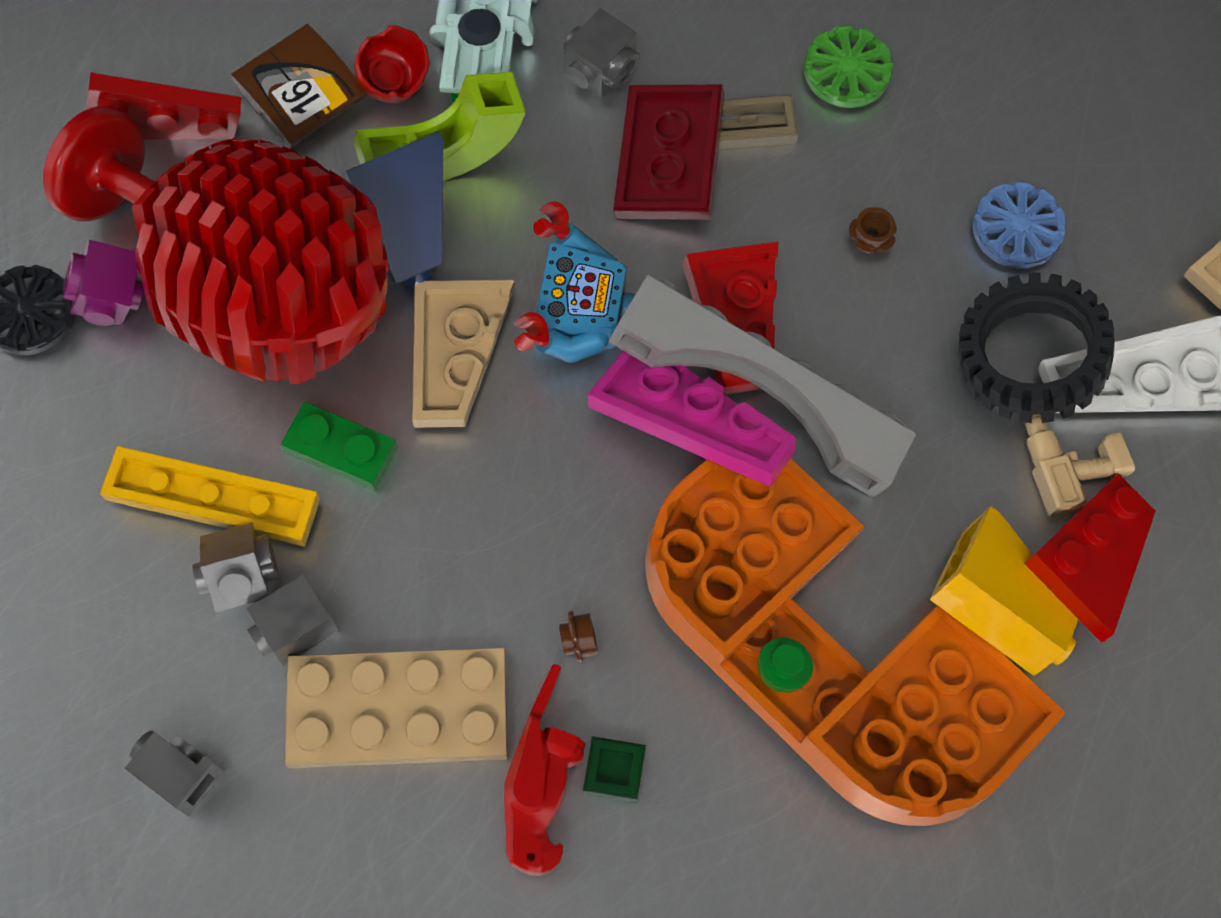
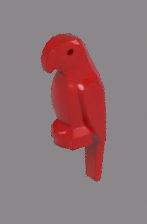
M557 664L551 666L531 709L504 783L506 856L511 867L531 876L546 875L552 872L561 861L563 845L559 843L554 846L549 840L546 830L554 820L563 802L568 781V769L582 762L585 743L576 735L555 727L545 728L544 731L540 729V724L561 673V667Z

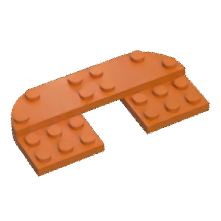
M791 458L771 487L706 459L670 492L661 506L652 527L645 552V572L653 602L673 632L846 801L873 817L900 825L930 826L954 820L978 806L1000 787L1066 714L1056 702L1004 654L938 605L869 673L792 600L806 584L859 536L865 526ZM790 638L801 643L809 651L813 661V672L809 681L801 689L788 693L778 692L769 688L763 682L757 666L758 656L763 647L773 639Z

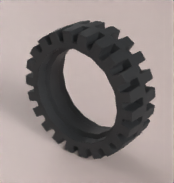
M1029 273L1028 283L1022 284L1020 276L1015 275L1008 277L1007 288H1004L999 281L989 286V296L981 292L974 299V308L968 307L964 314V323L960 327L959 359L965 383L968 382L969 391L975 399L981 396L982 405L988 410L992 411L998 406L999 416L1009 420L1013 413L1016 412L1020 415V422L1032 423L1033 415L1039 414L1041 415L1042 423L1054 422L1056 412H1060L1063 419L1074 415L1076 405L1082 410L1092 403L1093 394L1099 396L1104 389L1105 382L1109 379L1114 358V326L1112 319L1109 320V311L1105 304L1101 303L1098 305L1097 295L1090 289L1082 294L1081 283L1073 279L1069 281L1066 287L1062 286V276L1052 273L1048 283L1041 282V273ZM1026 313L1052 314L1070 321L1084 335L1088 349L1087 356L1081 366L1066 378L1044 384L1022 383L1001 375L989 364L985 353L986 339L994 328L1009 318Z

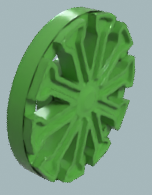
M850 25L833 27V30L819 34L808 48L804 62V75L811 90L825 102L839 107L855 108L874 102L885 92L891 79L893 62L890 57V50L883 41L880 42L876 35L867 29H852ZM838 40L839 47L836 46L832 41ZM850 40L857 41L853 48H851ZM866 46L871 48V50L862 53ZM823 50L826 54L818 53L817 51ZM877 60H881L882 64H877V63H872V62H875V61H877ZM813 66H821L825 68L816 70L813 69ZM871 76L880 77L881 81H876ZM829 79L832 81L831 85H826L825 87L821 84V82ZM860 84L868 90L867 93L864 94L859 90ZM840 88L848 89L847 96L840 95Z

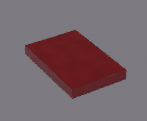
M722 84L629 85L613 207L616 219L711 220L725 94Z

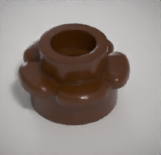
M867 208L858 215L857 219H853L850 223L849 235L852 239H855V246L862 252L872 254L877 250L879 252H886L892 248L896 241L894 237L897 231L895 220L883 208ZM869 230L876 231L877 235H870Z
M570 611L568 613L569 623L559 624L565 656L575 654L577 662L583 663V658L598 655L593 622L590 613L575 616L574 612Z

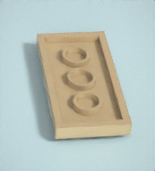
M505 648L288 656L285 765L288 768L508 760Z

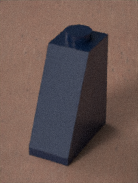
M440 132L431 134L342 173L344 179L370 197L377 208L378 221L381 223L382 246L385 244L388 256L389 271L386 274L391 284L403 281L407 289L414 287L415 283H423L434 278L431 269L442 264L443 139Z

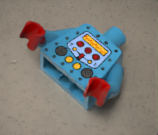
M551 201L540 207L542 214L547 215L551 223L545 218H541L534 222L533 229L534 233L542 238H548L554 234L556 236V243H549L536 313L528 312L514 322L516 327L523 328L528 333L520 334L514 339V344L520 351H527L535 346L542 353L568 363H575L601 353L604 349L615 347V345L608 341L635 294L625 292L627 267L623 263L618 262V259L574 224L568 223L569 215L566 208L559 202Z

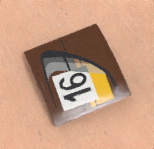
M308 24L293 32L230 75L258 115L263 114L288 148H293L363 100L367 95L358 85L356 77L346 64Z

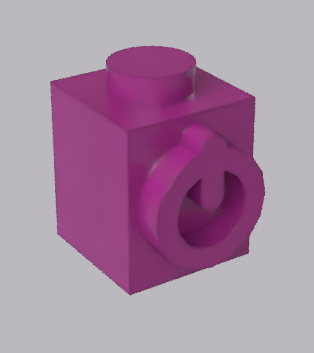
M89 240L83 254L73 252L68 263L63 286V299L72 301L70 313L83 316L89 323L109 326L112 324L121 325L130 309L137 311L144 287L142 281L136 280L138 267L135 251Z

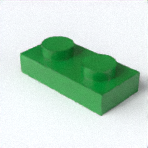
M307 402L302 403L280 444L284 453L374 491L377 489L398 448L395 439Z

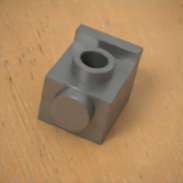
M152 730L142 735L135 743L130 752V758L132 759L124 768L188 817L225 772L206 756L196 764L203 754L177 734L168 743Z

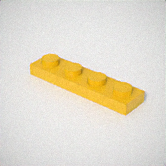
M121 446L116 447L100 491V495L106 501L226 529L252 522L257 536L267 534L269 539L303 547L306 546L320 501L316 491Z

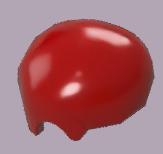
M390 25L381 33L367 37L362 42L355 57L354 70L358 85L372 99L397 104L410 99L420 91L431 63L426 44L415 32L397 25Z

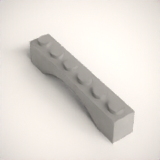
M648 274L608 341L652 368L674 365L707 367L731 373L752 382V384L760 387L781 402L803 424L819 448L827 469L831 474L872 498L891 485L917 434L906 428L898 416L887 411L874 409L862 402L859 395L849 387L830 383L817 375L814 368L807 362L797 358L786 357L771 348L770 342L763 336L754 332L742 331L727 322V318L719 310L706 305L700 306L683 296L682 291L675 284L664 279L656 280Z

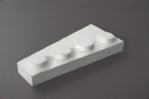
M1221 315L1115 342L1112 368L1109 379L1105 382L1104 389L1099 396L1093 394L1092 403L1082 410L1076 405L1074 413L1221 410ZM1087 349L1042 360L1037 369L1043 384L1066 378L1078 369L1087 356Z

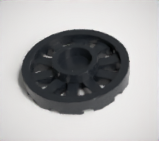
M21 265L4 271L5 274L0 276V298L7 303H0V333L9 327L10 329L7 336L0 338V349L15 355H33L57 345L69 333L76 317L75 314L70 313L71 300L51 301L57 296L63 295L64 279L53 272L52 269L39 265H33V267ZM32 278L27 289L25 279ZM49 280L53 282L51 285L43 289L46 281ZM13 283L16 293H12L6 287ZM51 314H64L62 320L51 318ZM44 327L47 328L50 333L45 338H43L39 334V330H41ZM23 332L27 333L28 339L25 344H19Z

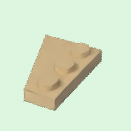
M515 280L424 281L422 283H415L412 408L414 428L466 426L515 291Z

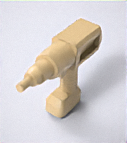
M1040 414L1033 415L1032 423H1024L1029 438L1026 440L1027 447L1035 466L1032 474L1049 518L1066 519L1083 507L1087 500L1079 481L1107 477L1112 479L1118 473L1125 478L1135 471L1134 462L1121 432L1104 436L1097 448L1100 458L1079 460L1076 451L1063 453L1055 432L1049 430L1046 423H1042Z

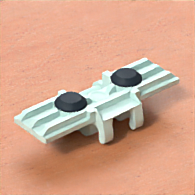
M439 0L436 23L430 28L429 41L432 45L444 49L439 84L440 92L459 94L465 75L509 72L514 33L522 37L521 43L523 45L531 46L533 44L535 26L531 19L530 11L531 3L535 4L538 0H470L469 11L464 15L456 14L457 0Z

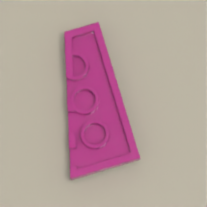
M622 351L588 393L589 408L769 487L772 486L795 452L796 437L746 402L737 404L724 395L723 386L710 377L705 380L701 379L687 369L686 366L674 365L652 368Z

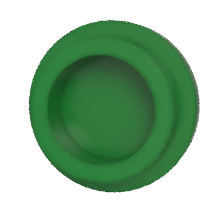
M790 638L773 639L763 647L758 656L757 666L763 682L775 691L785 693L797 691L804 687L811 678L813 672L812 657L809 651L796 640Z

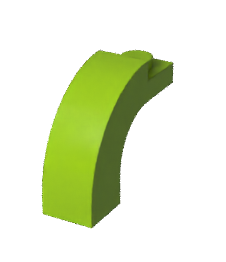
M513 72L465 75L457 99L440 115L414 125L356 130L353 142L359 163L363 164L431 134L440 132L443 139V181H446L479 167L498 154L515 136L526 112Z

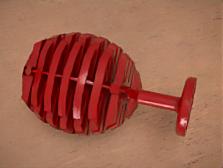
M104 105L91 107L73 117L58 133L47 154L43 170V187L46 198L57 212L69 219L80 222L101 219L116 210L125 200L133 203L132 209L139 237L137 247L135 248L139 276L141 275L148 309L155 323L166 327L170 334L190 344L195 350L214 359V361L255 380L266 383V372L267 379L281 382L289 379L290 384H300L316 377L315 372L327 370L335 363H339L351 354L353 348L360 341L362 344L375 332L377 322L387 310L388 276H386V273L389 271L385 244L382 246L381 223L378 221L377 208L370 197L330 169L328 171L312 158L306 155L303 158L293 149L283 145L281 149V146L275 145L270 141L259 139V143L258 139L233 138L211 144V149L209 146L195 151L186 156L183 163L180 162L173 165L157 178V181H154L141 174L145 157V145L142 132L132 117L115 107Z

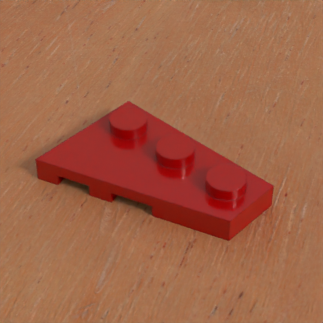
M90 72L87 109L104 105L123 111L138 124L144 140L235 138L241 114L242 97Z
M778 242L686 254L682 266L693 302L700 306L706 305L719 310L725 315L727 322L744 332H754L763 336L770 342L771 348H775L773 305L777 292V280H774L775 261L778 257ZM713 369L717 383L724 387V395L761 389L741 377Z
M1119 473L1024 563L1101 643L1105 642L1115 633L1156 512Z

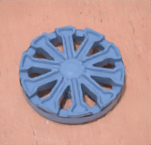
M1014 182V184L1008 185L1004 183L992 188L980 200L973 216V233L979 247L992 260L1011 268L1026 269L1044 264L1056 254L1066 232L1065 214L1063 209L1057 205L1056 198L1043 188L1039 190L1026 182ZM1009 195H1016V205ZM1027 198L1035 200L1029 208H1027ZM997 201L1000 207L991 204V202ZM1043 208H1046L1049 212L1037 215ZM987 216L996 221L986 222L982 217ZM1053 225L1055 226V231L1050 230L1045 226ZM995 233L999 235L996 240H989L986 236ZM1040 240L1049 243L1050 247H1044ZM1006 244L1013 247L1010 255L1003 253V247ZM1025 246H1028L1033 257H1027L1024 253Z

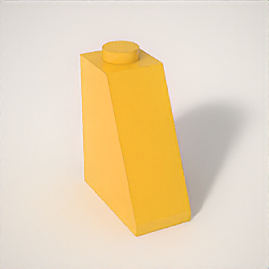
M990 505L961 532L930 600L1035 676L1051 663L1060 665L1068 658L1076 645V639L1072 636L1079 619L1024 564L1033 554L1002 514Z

